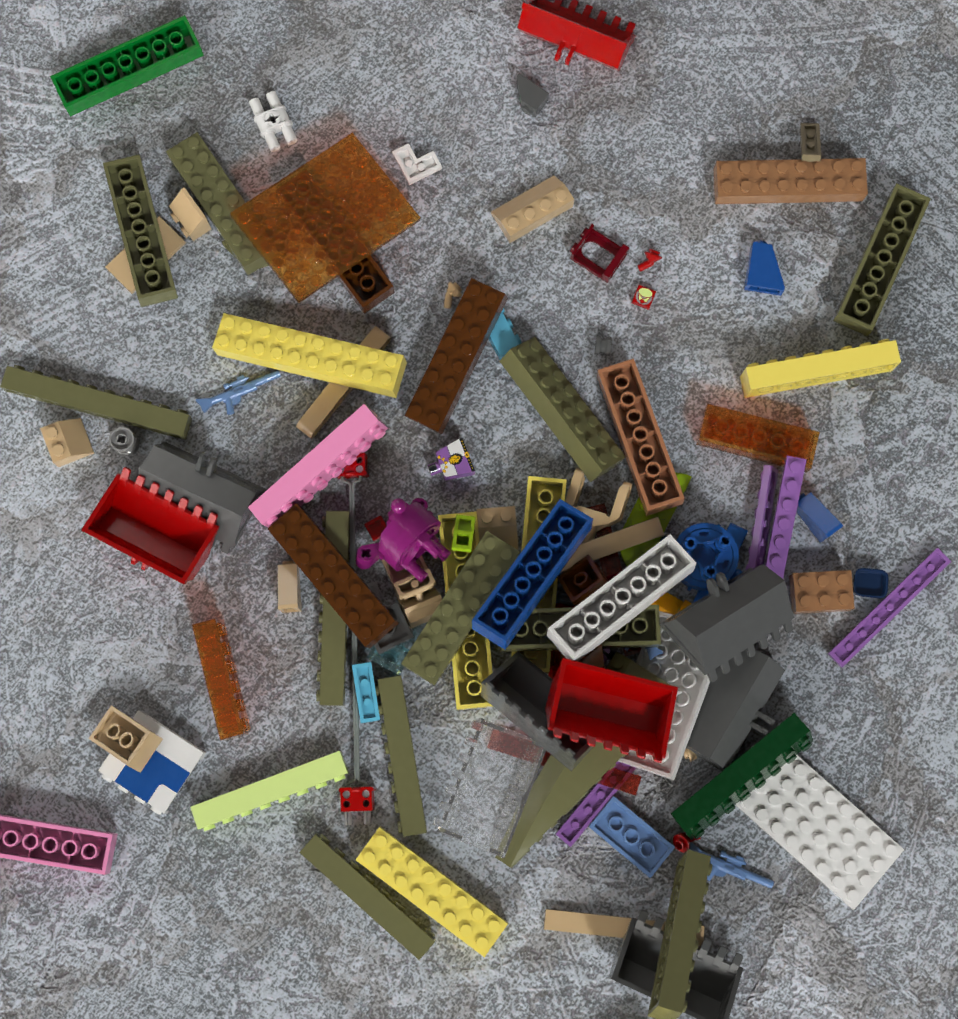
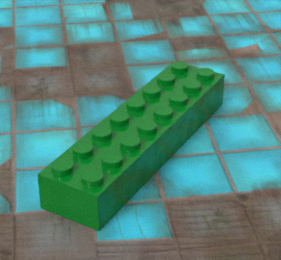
M184 15L50 76L71 117L204 56Z

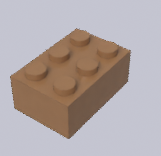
M851 570L803 572L789 575L791 608L794 614L843 612L855 609Z

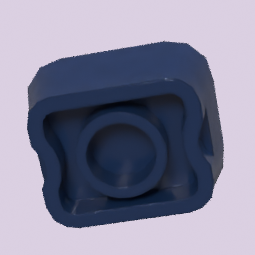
M859 568L855 571L853 587L855 595L870 598H884L887 595L888 574L886 571L870 568Z

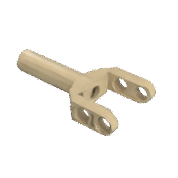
M577 467L575 469L565 502L593 518L592 529L582 543L593 540L596 532L622 520L631 493L632 483L624 481L619 487L609 517L605 513L577 505L585 477L580 468Z

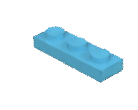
M371 661L352 664L360 723L378 721L380 716Z

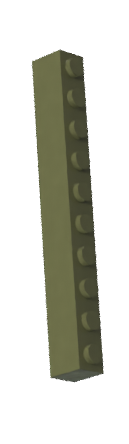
M19 365L6 367L0 388L5 392L186 440L192 422L188 412L182 409L174 411L170 410V407L167 405H151V401L145 399L140 401L133 400L134 397L126 394L118 396L115 395L114 391L105 389L104 392L99 391L93 385L86 384L85 387L79 385V382L74 380L62 381L61 377L56 375L47 377L37 370H32V372L25 371V368Z
M326 511V516L322 518V527L325 528V535L349 562L350 512ZM320 593V604H323V612H319V623H322V631L318 633V642L322 643L321 651L318 650V662H321V670H317V682H320V690L316 692V701H320L319 705L345 706L347 624Z

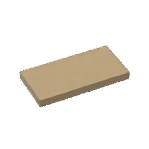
M159 216L157 220L169 260L186 242ZM123 249L105 268L133 294L136 289L126 251Z

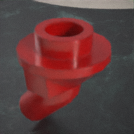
M649 249V252L645 251L647 261L637 265L639 271L641 272L651 267L656 261L662 259L659 256L660 252Z
M679 833L673 837V845L678 851L685 853L690 849V842L692 841L685 833Z

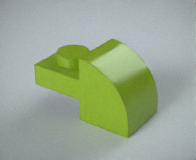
M456 515L452 551L472 552L476 517Z

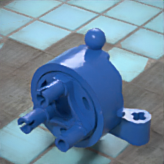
M731 522L727 530L719 524L698 523L688 527L679 535L676 541L696 562L694 571L681 581L688 587L687 591L690 592L691 589L698 590L692 603L709 593L706 584L707 579L713 578L716 581V574L722 572L728 581L743 572L736 569L739 562L738 550L748 530Z

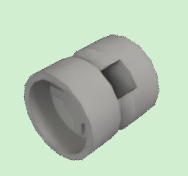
M126 427L115 428L109 436L110 445L122 456H131L139 448L138 438Z

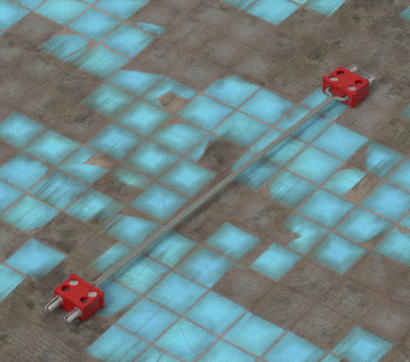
M364 452L357 456L354 463L345 466L342 469V473L336 477L349 485L350 565L355 571L354 484L360 482L362 478L369 477L367 454ZM351 478H359L358 480L353 481L352 485L349 481L344 480ZM352 632V664H358L357 636ZM352 671L354 780L348 782L346 787L339 788L341 812H345V825H352L351 811H364V824L370 825L371 811L375 810L374 791L376 788L368 787L366 781L360 780L359 710ZM358 780L359 783L365 784V787H349V785L354 784ZM366 800L369 801V806L365 805ZM347 801L350 802L349 807L346 806Z

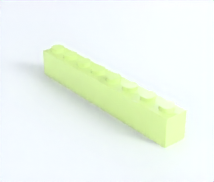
M337 751L196 804L190 808L197 829L203 828L205 832L216 828L215 824L222 821L224 825L234 821V816L241 814V817L253 814L252 810L259 807L260 810H264L272 806L271 802L278 800L279 803L290 800L289 796L297 793V796L309 793L308 789L315 786L316 789L327 786V781L332 779L335 782L346 779L345 775L349 771L342 752Z

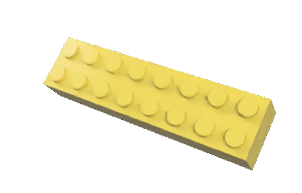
M883 339L878 341L877 344L872 345L871 342H866L855 348L845 346L839 351L828 349L822 351V354L817 355L812 352L804 354V357L800 358L790 356L785 358L784 361L773 359L762 365L752 363L747 365L740 379L744 398L891 372L901 363L896 340Z
M381 826L356 858L357 862L483 957L486 956L508 925L505 919Z

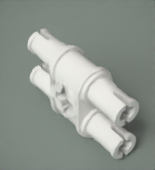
M271 91L266 94L271 106L270 110L264 111L259 98L251 99L249 104L254 113V122L261 132L260 136L266 140L270 151L275 152L280 149L275 136L276 133L281 131L288 145H293L298 140L292 129L293 122L289 119L286 107L281 104L276 91Z

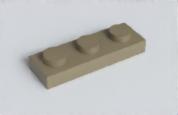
M801 123V161L820 162V125L818 123Z

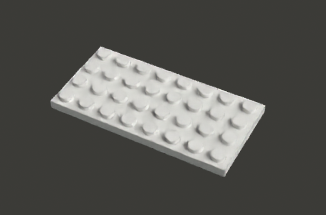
M659 611L660 623L673 616L672 614ZM660 626L661 645L657 648L662 650L663 654L650 660L647 649L641 648L636 663L671 686L678 687L666 756L662 758V763L654 762L652 755L646 754L645 759L637 757L636 751L630 750L629 754L621 757L618 762L674 780L710 680Z
M796 755L797 758L792 763L783 765L781 767L782 770L776 776L771 775L766 779V783L761 788H755L750 792L751 795L743 802L739 801L735 806L854 910L904 849Z

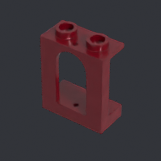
M591 224L589 229L586 227L581 233L580 237L582 239L580 242H575L572 246L570 259L608 283L627 256L629 247L625 244L619 246L594 230V224ZM585 243H596L615 256L606 270L582 254V247Z

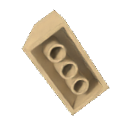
M552 176L491 211V214L509 243H512L572 208L574 198L566 185L557 177Z

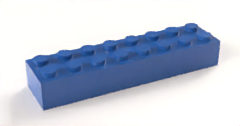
M559 499L472 619V629L506 650L592 529L593 518Z

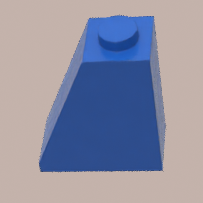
M761 240L753 241L750 247L744 290L781 296L785 286L772 244H767L766 241Z
M811 492L807 495L802 493L799 496L796 512L820 543L843 527L842 523Z

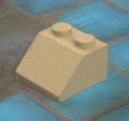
M185 187L182 188L169 206L172 211L170 216L175 223L179 222L182 225L180 230L186 238L190 237L192 241H195L210 231L211 227Z
M81 418L57 421L40 428L52 462L58 467L94 454Z

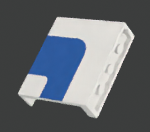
M138 710L133 719L163 740L141 773L127 766L111 754L108 755L98 771L103 774L102 778L106 781L118 783V788L123 792L128 793L130 791L135 795L134 799L138 802L150 804L152 806L150 809L155 813L166 814L169 812L167 809L199 760H203L206 752L145 712Z

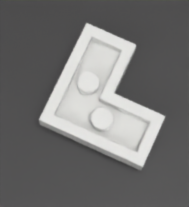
M409 143L392 151L409 185L442 169V165L434 151L418 159Z

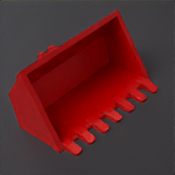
M526 0L523 2L517 29L522 33L557 46L558 50L554 58L555 61H559L563 50H567L569 53L565 59V65L569 66L574 54L620 71L630 46L636 37L632 34L635 23L629 22L625 31L618 29L621 22L620 17L615 16L611 25L603 23L607 16L605 11L601 10L597 19L589 17L593 9L590 5L585 6L582 14L576 12L575 10L579 3L577 0H571L568 8L561 6L563 0H554V2L548 0Z
M124 467L122 473H118L81 531L132 557L131 564L135 565L138 561L142 562V570L145 571L148 567H151L182 584H186L195 578L209 557L215 536L220 527L216 525L218 515L211 512L208 520L201 517L203 507L200 505H196L194 511L191 512L187 509L189 502L187 498L182 497L178 505L172 502L174 497L173 491L168 489L163 497L158 494L160 488L158 483L153 482L149 490L144 487L146 478L143 475L139 474L134 482L129 479L131 469Z
M562 658L560 666L553 677L545 707L548 722L547 728L552 730L554 737L562 738V733L570 735V740L578 743L580 737L586 739L589 746L595 747L596 742L603 743L605 750L612 751L613 746L620 748L622 754L628 755L629 750L636 751L638 758L645 759L646 754L652 755L654 762L662 763V758L666 756L678 687Z

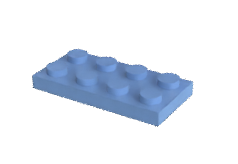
M614 796L588 826L649 878L654 875L675 848Z

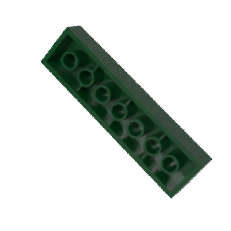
M793 713L671 813L672 817L691 841L694 838H700L705 833L704 830L707 827L716 825L723 814H729L735 809V805L739 801L743 802L751 795L750 792L755 788H761L766 783L767 778L771 775L776 776L782 770L781 767L783 765L792 763L797 758L796 755L799 752L808 750L813 742L811 731Z

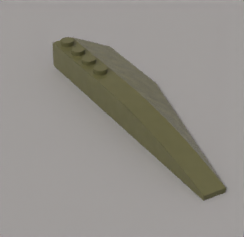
M617 651L605 668L670 685ZM597 742L595 747L590 750L572 771L550 755L518 811L495 858L510 868L516 865L530 851V847L535 842H539L543 838L542 835L548 829L553 828L558 823L557 821L563 815H566L588 793V790L594 784H597L608 770H611L616 765L615 763L621 757L625 756V754L620 752V748L613 746L612 751L605 750L603 743Z

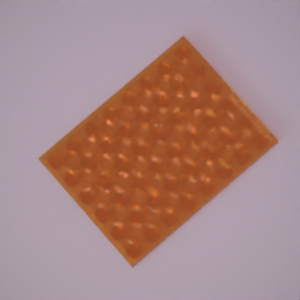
M353 132L230 213L231 218L298 303L418 223L421 219Z

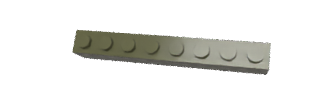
M402 676L378 679V684H375L376 695L381 697V703L378 704L379 714L384 716L385 722L381 723L383 735L387 734L388 740L384 745L386 754H390L391 762H387L389 774L393 773L394 781L391 782L392 793H396L397 801H394L395 812L400 814L401 821H397L398 831L403 833V837L427 833Z
M315 834L299 853L420 960L434 944L435 939L433 937L435 934L427 927L423 929L418 924L420 921L413 914L407 915L403 911L405 907L397 900L393 902L389 898L390 894L383 887L378 889L373 884L375 880L367 873L363 875L358 871L360 867L354 861L348 862L344 858L346 854L338 847L334 849L329 845L331 841L324 834L320 836Z

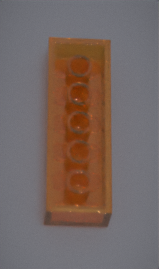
M707 404L704 409L696 445L782 467L785 465L786 456L807 459L804 470L807 473L812 468L820 432Z
M217 619L193 624L192 627L220 740L228 741L249 735L248 730H251L248 718L244 717L243 711H246L244 700H241L238 692H241L239 681H236L234 673H237L234 661L231 662L229 655L232 654L230 644L225 640L227 635L225 624H222Z

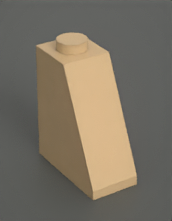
M283 561L282 565H278V610L282 613L302 612L299 567L296 563L294 564V561Z

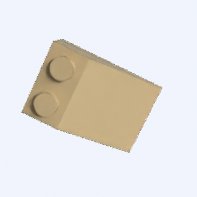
M515 506L477 509L479 541L488 531L518 550Z
M112 705L89 737L92 742L140 773L163 740Z

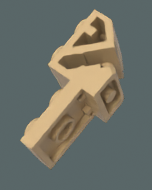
M422 555L416 560V563L428 573L422 582H419L405 568L396 571L384 559L381 560L410 628L428 622L442 601V597L434 587L436 582Z

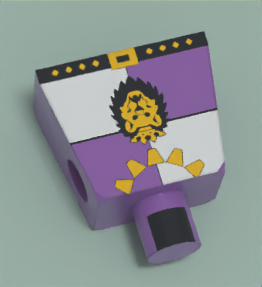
M459 438L435 453L437 462L427 465L431 476L442 472L445 480L475 475V469L463 438Z

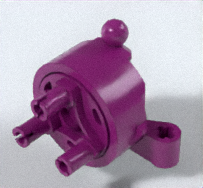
M396 498L391 503L386 528L381 533L380 541L359 547L355 562L360 569H368L379 559H384L396 571L405 568L419 582H422L428 573L416 563V560L428 551L435 559L439 557L442 561H445L451 554V551L446 549L436 537L441 522L431 511L427 510L428 503L426 500L415 498L409 505L403 499Z

